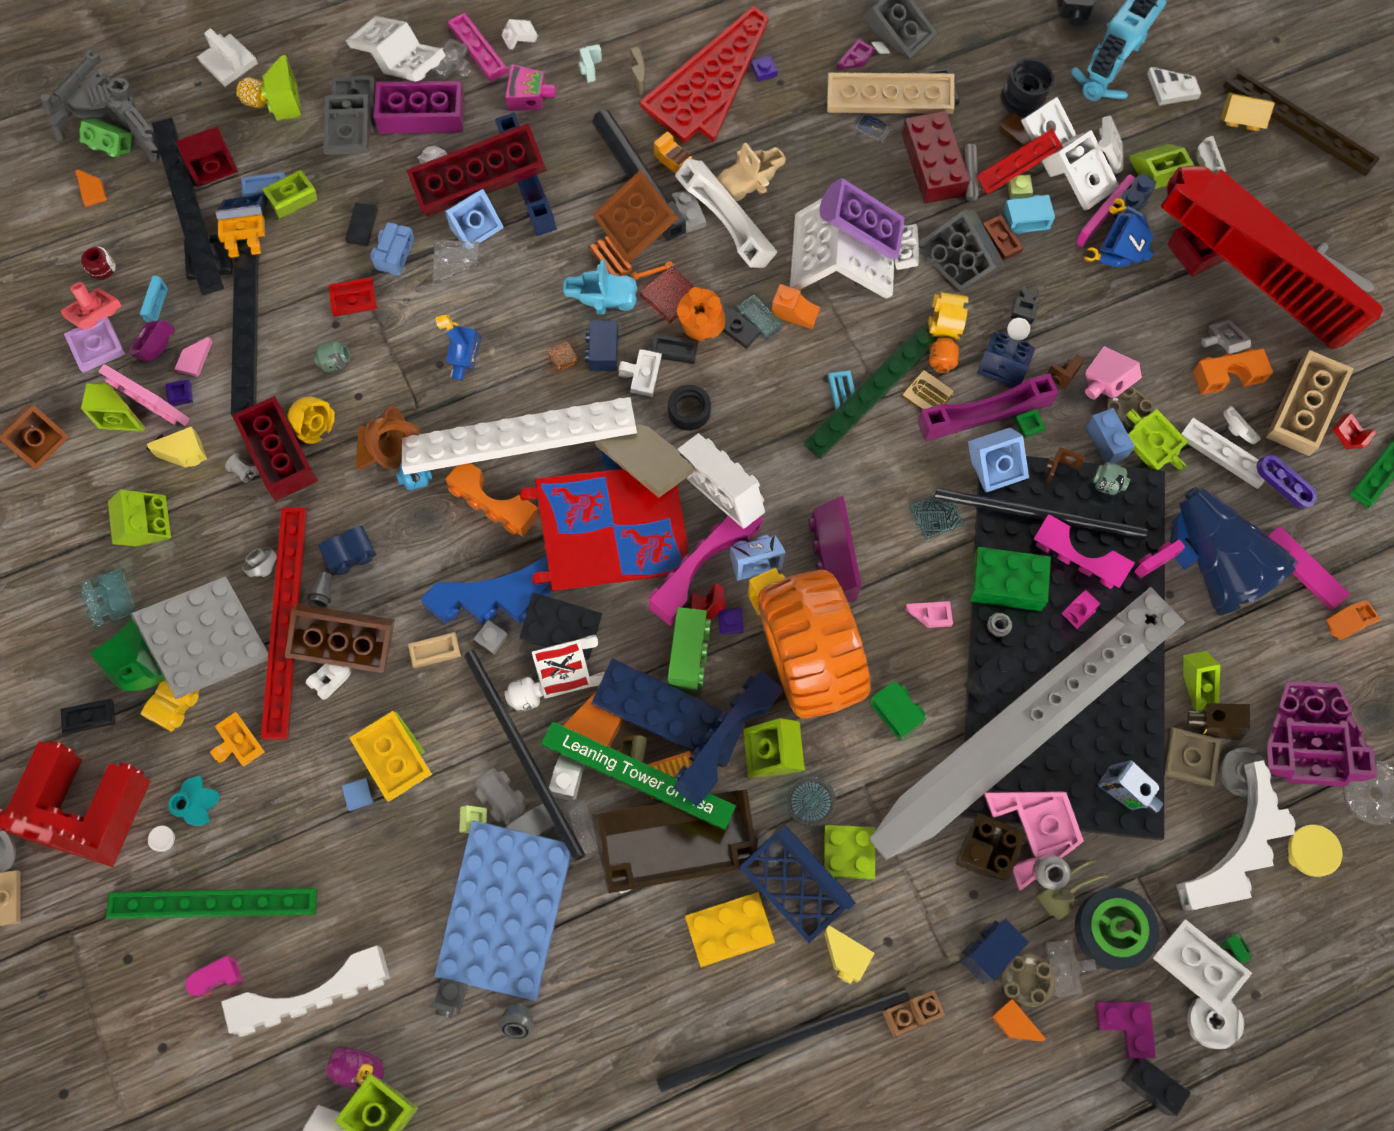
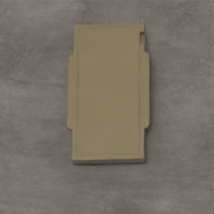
M635 423L637 433L595 440V446L657 497L662 496L694 473V466L680 456V451L651 428L642 426L640 423Z

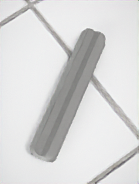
M966 144L964 161L970 180L966 199L968 201H976L978 197V180L976 178L978 174L977 149L975 144Z

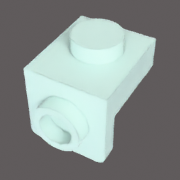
M600 45L579 49L581 62H578L581 75L585 74L587 82L596 81L593 63L602 61Z

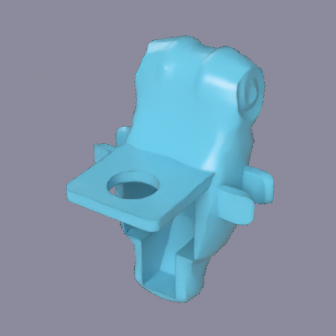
M601 260L600 264L597 265V271L584 272L578 277H567L563 283V293L566 297L579 299L583 304L594 307L597 314H605L606 308H618L624 311L632 310L637 301L636 292L638 289L635 279L629 276L609 274L605 260Z

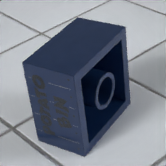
M1007 919L1000 922L994 920L980 932L982 936L980 940L972 941L962 951L965 956L960 961L982 984L994 981L1026 947L1029 941Z

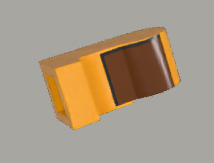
M666 132L654 142V156L675 174L687 159L693 160L686 150L673 141V136L669 132Z

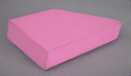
M207 337L183 349L175 366V371L180 374L199 377L213 343L211 338Z

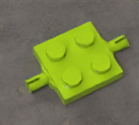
M1133 408L1126 414L1135 424L1128 434L1135 446L1133 451L1150 469L1158 471L1164 464L1169 462L1179 472L1187 466L1178 457V454L1188 441L1158 409H1155L1151 414L1143 418Z

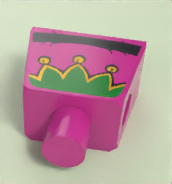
M511 65L506 92L508 111L540 110L544 98L556 97V85H546L542 71Z

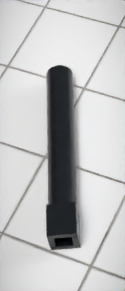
M598 111L594 115L592 124L629 180L641 170L679 218L662 233L666 241L686 233L685 218L675 203L668 200L610 111Z

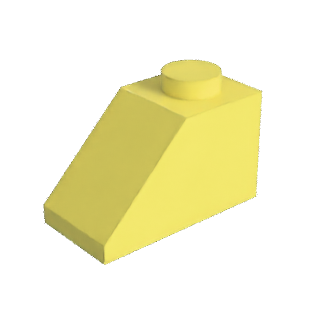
M192 427L147 443L148 448L157 458L184 468L196 466L202 461L207 460L200 438Z
M828 926L824 931L833 968L839 972L837 976L849 984L852 981L859 982L875 953L833 927Z

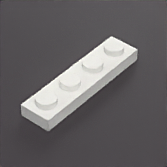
M1192 418L1181 434L1188 441L1187 444L1259 489L1265 480L1257 472L1256 465L1258 459L1195 418Z

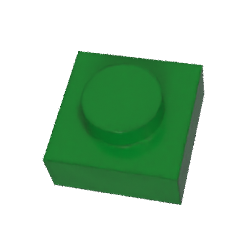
M1037 409L1017 415L1014 418V422L1021 435H1023V439L1042 433L1046 429Z

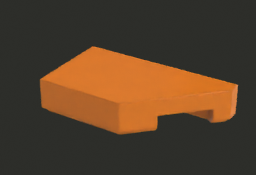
M75 170L82 200L86 207L107 201L101 179L81 170Z
M1010 999L991 1016L1009 1038L1039 1042L1046 1039L1013 999Z

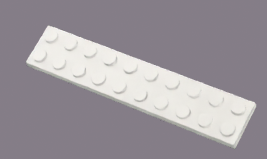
M618 398L611 401L595 402L583 406H572L566 409L550 410L538 414H528L510 419L505 418L493 422L433 431L418 436L410 435L403 437L402 469L405 475L634 434L637 431L631 398Z

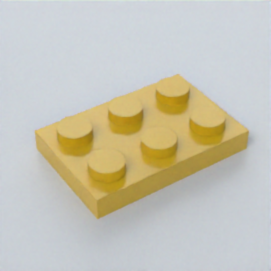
M394 711L350 737L358 754L388 802L432 775Z
M759 892L685 916L700 967L775 943Z

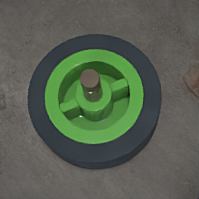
M1108 888L1091 895L1082 903L1075 918V935L1081 950L1092 962L1106 969L1123 970L1144 963L1153 954L1159 940V924L1152 907L1140 895L1124 888Z

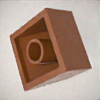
M27 403L0 429V441L35 470L70 437L30 403Z

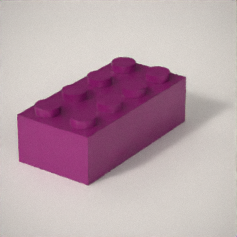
M461 81L376 82L374 119L378 132H463L465 96Z

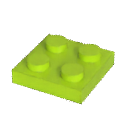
M824 826L823 866L834 878L875 879V846L870 842V838L875 832V827Z

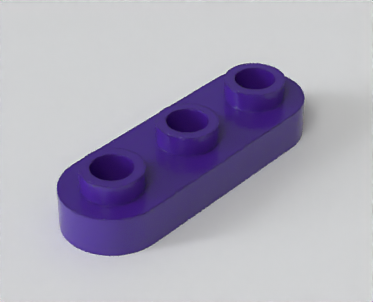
M1268 455L1258 460L1256 465L1258 474L1296 507L1306 508L1315 504L1317 499L1315 489L1278 457Z

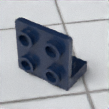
M993 332L977 374L1016 387L1023 382L1035 347L1026 341L1012 339L1005 333Z

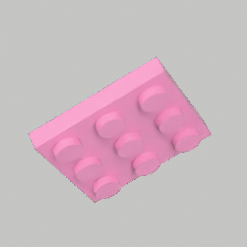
M103 364L98 371L107 377L104 380L106 383L138 404L140 403L145 406V408L153 413L160 415L173 425L179 422L186 426L190 418L162 398L107 365Z

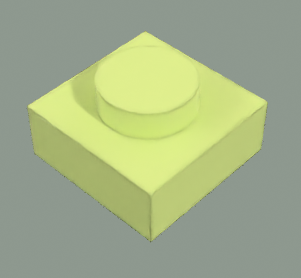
M1018 175L1008 182L1010 199L1032 197L1033 189L1030 175Z
M467 805L460 807L459 832L469 833L472 821L474 820L486 823L487 808Z

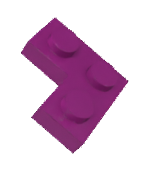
M1150 1002L1095 1003L1097 1030H1124L1126 1058H1156Z

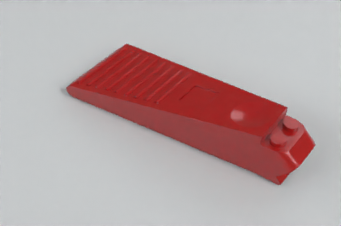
M1181 166L1177 168L1167 184L1168 196L1161 204V208L1183 224L1329 348L1337 349L1338 347H1343L1381 318L1383 308L1377 301L1222 169L1215 175L1205 166Z

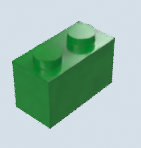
M894 680L874 695L869 704L897 739L902 741L923 725L926 717L923 708L918 703L914 704L909 698L910 694L905 686L899 685Z

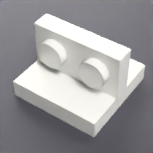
M212 29L204 33L210 48L197 57L199 62L224 86H227L258 64L256 58L231 34L224 38L221 34L217 35Z

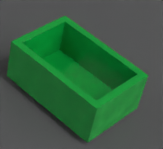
M978 547L972 561L969 601L1042 611L1048 603L1051 557Z

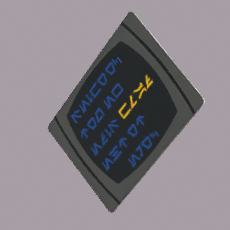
M859 113L851 128L883 143L893 125L868 113Z

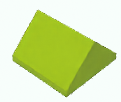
M301 170L262 189L279 219L318 200L315 188Z

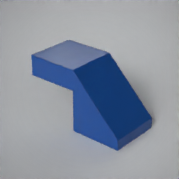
M1180 512L1172 521L1170 543L1173 544L1180 539L1184 544L1185 548L1175 559L1186 570L1196 562L1199 556L1186 542L1189 537L1182 512Z

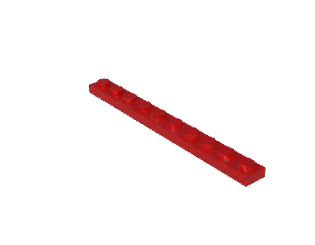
M305 507L281 508L261 738L263 740H288L295 659L286 658L285 652L291 610L296 604H300L307 509Z

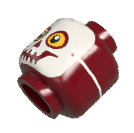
M102 247L89 248L81 257L83 268L93 279H107L115 271L116 264L114 259Z

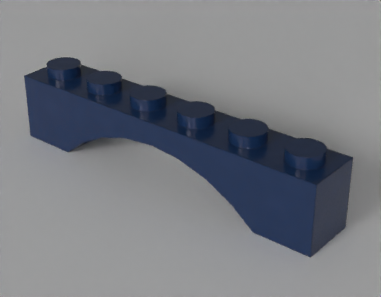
M515 112L495 118L499 134L520 126ZM535 175L517 182L536 236L557 230L553 213L538 176Z
M762 671L755 678L751 675L742 686L745 689L743 694L737 693L729 703L732 706L729 712L724 710L717 719L716 723L719 724L717 729L714 731L711 728L702 739L705 742L703 748L697 747L688 758L692 761L688 768L683 765L674 777L678 781L673 789L696 807L706 798L718 781V755L728 731L744 720L764 715L784 690V688Z

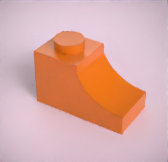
M780 284L772 303L771 316L813 330L820 307L806 300L800 290Z
M1364 600L1348 606L1326 621L1329 624L1328 629L1334 637H1338L1339 640H1343L1381 619L1368 600Z

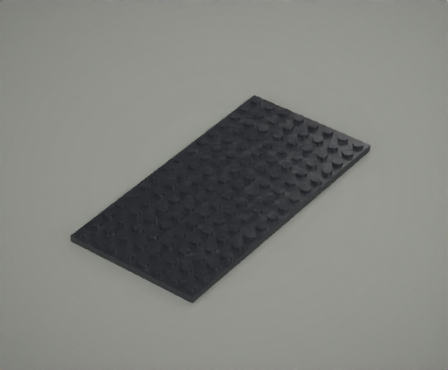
M1026 456L1028 479L985 492L978 478V496L1147 528L1148 532L1146 539L1143 540L1069 525L1071 545L1082 556L1099 558L1110 551H1115L1134 562L1120 588L1113 586L1110 589L1099 583L1101 578L1092 573L1091 577L1078 571L1079 565L1071 561L1068 565L1056 558L1058 553L1051 549L1047 553L1035 546L1037 541L1033 539L1044 520L976 507L974 554L978 547L1049 556L1051 560L1048 603L1042 611L971 602L968 679L1005 648L1009 650L1023 667L1012 679L981 704L967 690L964 743L1150 587L1165 601V564L1141 579L1135 573V570L1140 565L1138 562L1149 553L1154 556L1159 553L1158 548L1165 544V471L1124 467L1127 470V478H1130V482L1126 491H1120L1116 496L1096 490L1095 483L1092 482L1098 466H1103L1104 464L1083 462L1080 468L1077 469L1058 462L1052 479L1049 483H1045L1049 473L1048 470H1045L1049 458ZM1087 590L1101 604L1095 609L1096 612L1077 629L1062 613L1081 593ZM995 613L1007 615L1012 622L1011 631L1004 637L992 635L987 628L988 619ZM1145 615L1147 618L1145 623L1155 625L1154 618ZM995 623V626L998 629H1003V625L1001 623ZM1165 640L987 792H1066L1080 831L1162 841L1164 839ZM1129 760L1133 761L1159 785V790L1155 797L1163 802L1161 809L1156 814H1152L1146 808L1129 809L1100 788L1097 784L1110 765ZM984 794L960 815L961 818L975 819L977 813H980L999 822L1021 824L1017 810L992 817Z

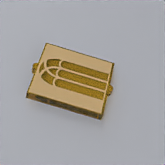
M923 369L915 380L910 381V386L901 397L919 410L947 404L955 394V391Z

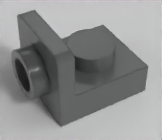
M441 978L435 1002L431 1004V1008L437 1009L436 1015L452 1018L453 1013L460 1015L468 987L467 983Z

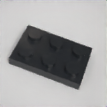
M533 592L518 640L547 648L590 635H597L603 613ZM593 648L582 649L586 660L590 659Z

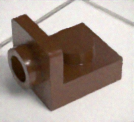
M1077 354L1072 361L1068 359L1062 368L1053 363L1048 374H1051L1055 385L1066 388L1080 370L1084 358Z

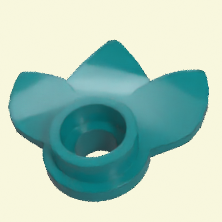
M201 776L192 777L182 784L180 792L170 798L168 808L171 814L176 817H183L189 825L203 826L210 823L207 811L218 803L220 794L213 789L202 788L203 780ZM186 801V806L183 809H179L180 802Z

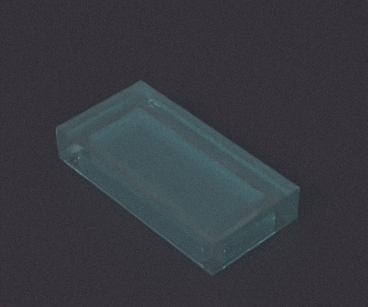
M754 294L737 306V311L747 321L761 330L760 335L765 340L783 328V323Z

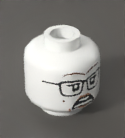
M530 677L511 682L508 685L507 691H505V698L511 710L515 709L518 713L538 707L540 697L543 696L540 683H535Z

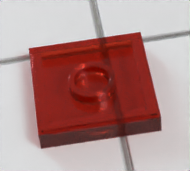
M671 266L641 290L640 296L670 324L678 318L677 308L680 300L695 286Z

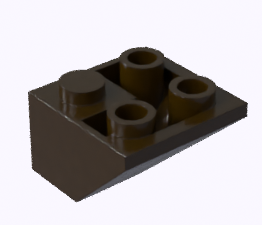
M977 813L964 839L955 864L976 874L1008 882L1026 833Z

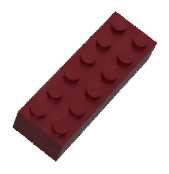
M527 123L406 171L421 211L426 217L451 208L481 189L484 190L485 194H489L546 172L547 169L531 127Z

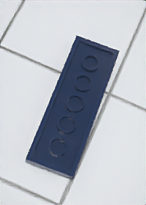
M613 658L610 660L591 702V705L691 752L697 747L703 748L705 742L702 739L711 728L714 731L717 729L719 724L716 721L723 713V710ZM745 721L738 723L728 731L719 751L718 765L722 767L727 766Z

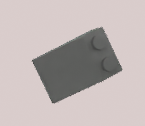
M880 0L862 16L875 34L907 59L911 58L937 34L913 0Z

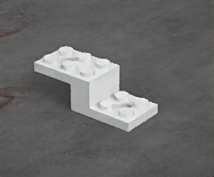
M378 16L373 17L346 40L350 48L371 52L383 74L415 82L422 80L425 77V73L437 67L445 57L441 48L419 44L407 22Z
M1057 97L1021 120L1031 141L1047 131V122L1051 124L1063 148L1042 160L1050 177L1065 173L1083 210L1090 209L1118 188L1119 184L1092 131L1076 135ZM1090 175L1095 177L1094 186L1089 181Z

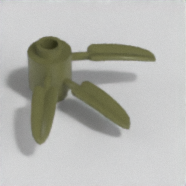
M1091 860L1071 869L1070 878L1079 871L1097 864L1098 861ZM1105 873L1089 876L1075 883L1069 890L1062 888L1049 890L1039 885L1037 887L1039 892L1035 896L1050 916L1054 915L1059 920L1073 910V906L1070 904L1074 902V895L1072 893L1087 884L1109 878V876Z

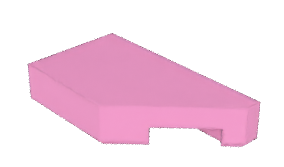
M950 601L905 605V610L927 628L952 627L953 625Z

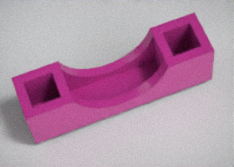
M1048 514L1033 539L1037 541L1035 546L1047 553L1050 549L1058 553L1056 558L1068 565L1071 561L1079 565L1078 571L1091 577L1092 573L1101 578L1099 583L1110 589L1113 586L1120 588L1134 562L1115 551H1110L1099 558L1082 556L1071 545L1069 538L1070 526Z

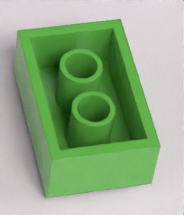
M677 607L668 685L688 694L697 695L698 687L703 688L705 666H701V664H706L708 643L704 641H709L711 619H707V611Z

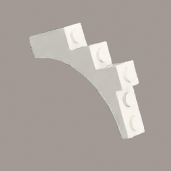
M1264 760L1244 765L1248 784V805L1242 829L1227 855L1211 870L1195 879L1176 885L1183 910H1195L1252 898L1250 893L1252 889L1248 877L1245 876V871L1274 866L1272 861L1273 851L1267 844V840L1295 834V821L1289 810H1278V798L1272 790L1270 783L1271 774L1268 767L1265 766Z

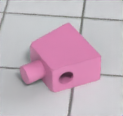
M1104 346L1086 370L1089 387L1085 390V393L1093 400L1101 393L1110 398H1116L1142 378L1139 362Z

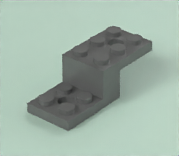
M374 76L332 78V95L325 96L323 137L325 155L369 153V133H375L376 81Z

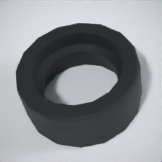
M684 385L672 392L668 401V414L675 426L682 430L691 431L701 428L709 420L711 401L704 389L696 385ZM684 398H695L702 403L703 410L700 415L687 418L677 413L676 405Z

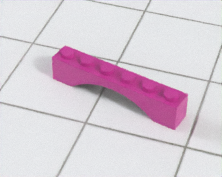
M726 514V519L722 523H716L711 529V535L707 539L703 538L698 542L695 547L696 551L691 556L688 554L683 558L680 563L681 567L676 572L671 571L664 580L665 584L660 589L657 587L652 591L649 596V610L671 627L676 621L677 607H687L689 586L700 567L712 556L732 547L735 543L740 541L748 543L762 527L763 518L761 516L743 529Z

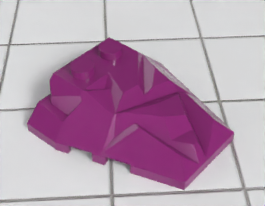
M1286 682L1266 746L1267 767L1271 774L1277 777H1284L1288 783L1346 786L1350 781L1361 782L1376 778L1377 770L1374 751L1371 745L1367 746L1362 736L1363 729L1360 724H1356L1351 714L1353 710L1339 683Z

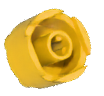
M940 292L939 295L934 294L932 300L934 315L929 316L927 329H929L932 337L950 338L957 341L961 339L958 334H963L968 309H964L963 306L964 302L968 303V296Z

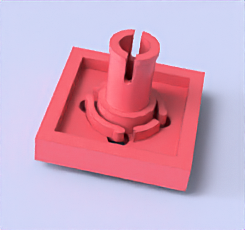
M78 282L70 287L77 301L60 312L66 320L85 330L94 327L102 318L113 315L122 306L117 298L102 289L96 288L89 293L85 284Z

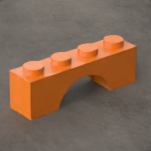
M471 463L457 465L446 478L450 493L457 498L462 496L475 510L480 508L486 512L485 515L490 520L501 522L504 524V528L513 535L517 533L524 537L540 516L538 507L529 501H522L520 495L509 500H495L487 496L483 492L484 477L482 471Z

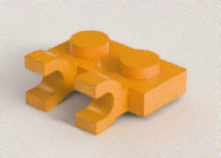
M263 214L218 220V237L221 242H225V248L229 250L230 258L239 257L237 240L247 239L248 247L251 246L252 255L261 254L259 237L265 236Z

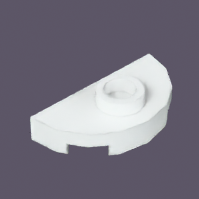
M1214 137L1205 138L1196 152L1198 164L1209 168L1215 175L1220 169L1226 172Z
M1232 406L1224 410V417L1230 424L1228 428L1235 436L1240 435L1251 444H1256L1261 440V437Z

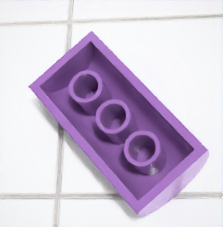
M841 178L835 181L827 189L821 200L819 209L821 218L887 259L898 258L905 217L845 179Z

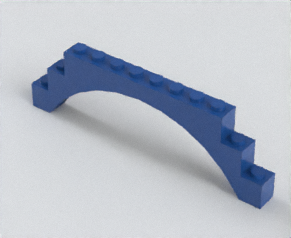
M602 451L601 471L623 469ZM547 557L539 559L522 570L496 579L472 583L436 582L420 600L424 607L444 624L449 620H454L462 607L482 625L487 620L490 621L495 617L498 608L520 625L525 619L533 592L548 597L551 596L550 582L535 585L532 580V576L536 572H549Z

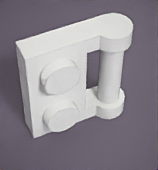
M1110 115L1102 118V127L1099 128L1101 137L1099 147L1105 153L1113 174H1118L1123 170V142Z

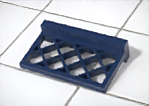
M783 822L773 835L739 865V868L804 939L810 943L846 909L849 910L856 902ZM776 840L784 847L783 857L769 856V846ZM787 851H788L793 857H787ZM754 860L765 861L764 875L753 874L747 867ZM768 861H783V874L768 875ZM787 861L798 862L801 865V876L786 875ZM804 870H805L810 876H804ZM758 879H764V885ZM767 879L782 880V894L770 893L767 890ZM786 880H800V894H785ZM804 880L817 882L818 895L803 894ZM822 889H823L828 895H822ZM776 898H781V904ZM785 898L800 899L799 912H788L785 909ZM803 899H818L817 913H803ZM821 900H833L839 907L831 914L821 913ZM793 917H799V923ZM802 917L817 918V927L809 934L802 928Z

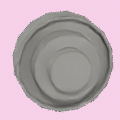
M270 547L257 548L246 556L242 570L248 577H265L273 571L277 555Z

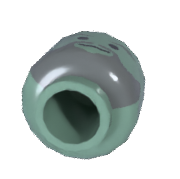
M339 341L320 344L317 347L316 354H314L315 364L327 373L342 370L350 362L349 350L345 344L342 345Z

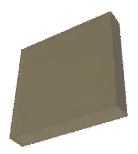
M1171 727L1166 747L1164 776L1209 788L1214 787L1221 739Z

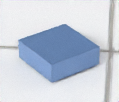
M367 778L342 786L349 811L374 803Z

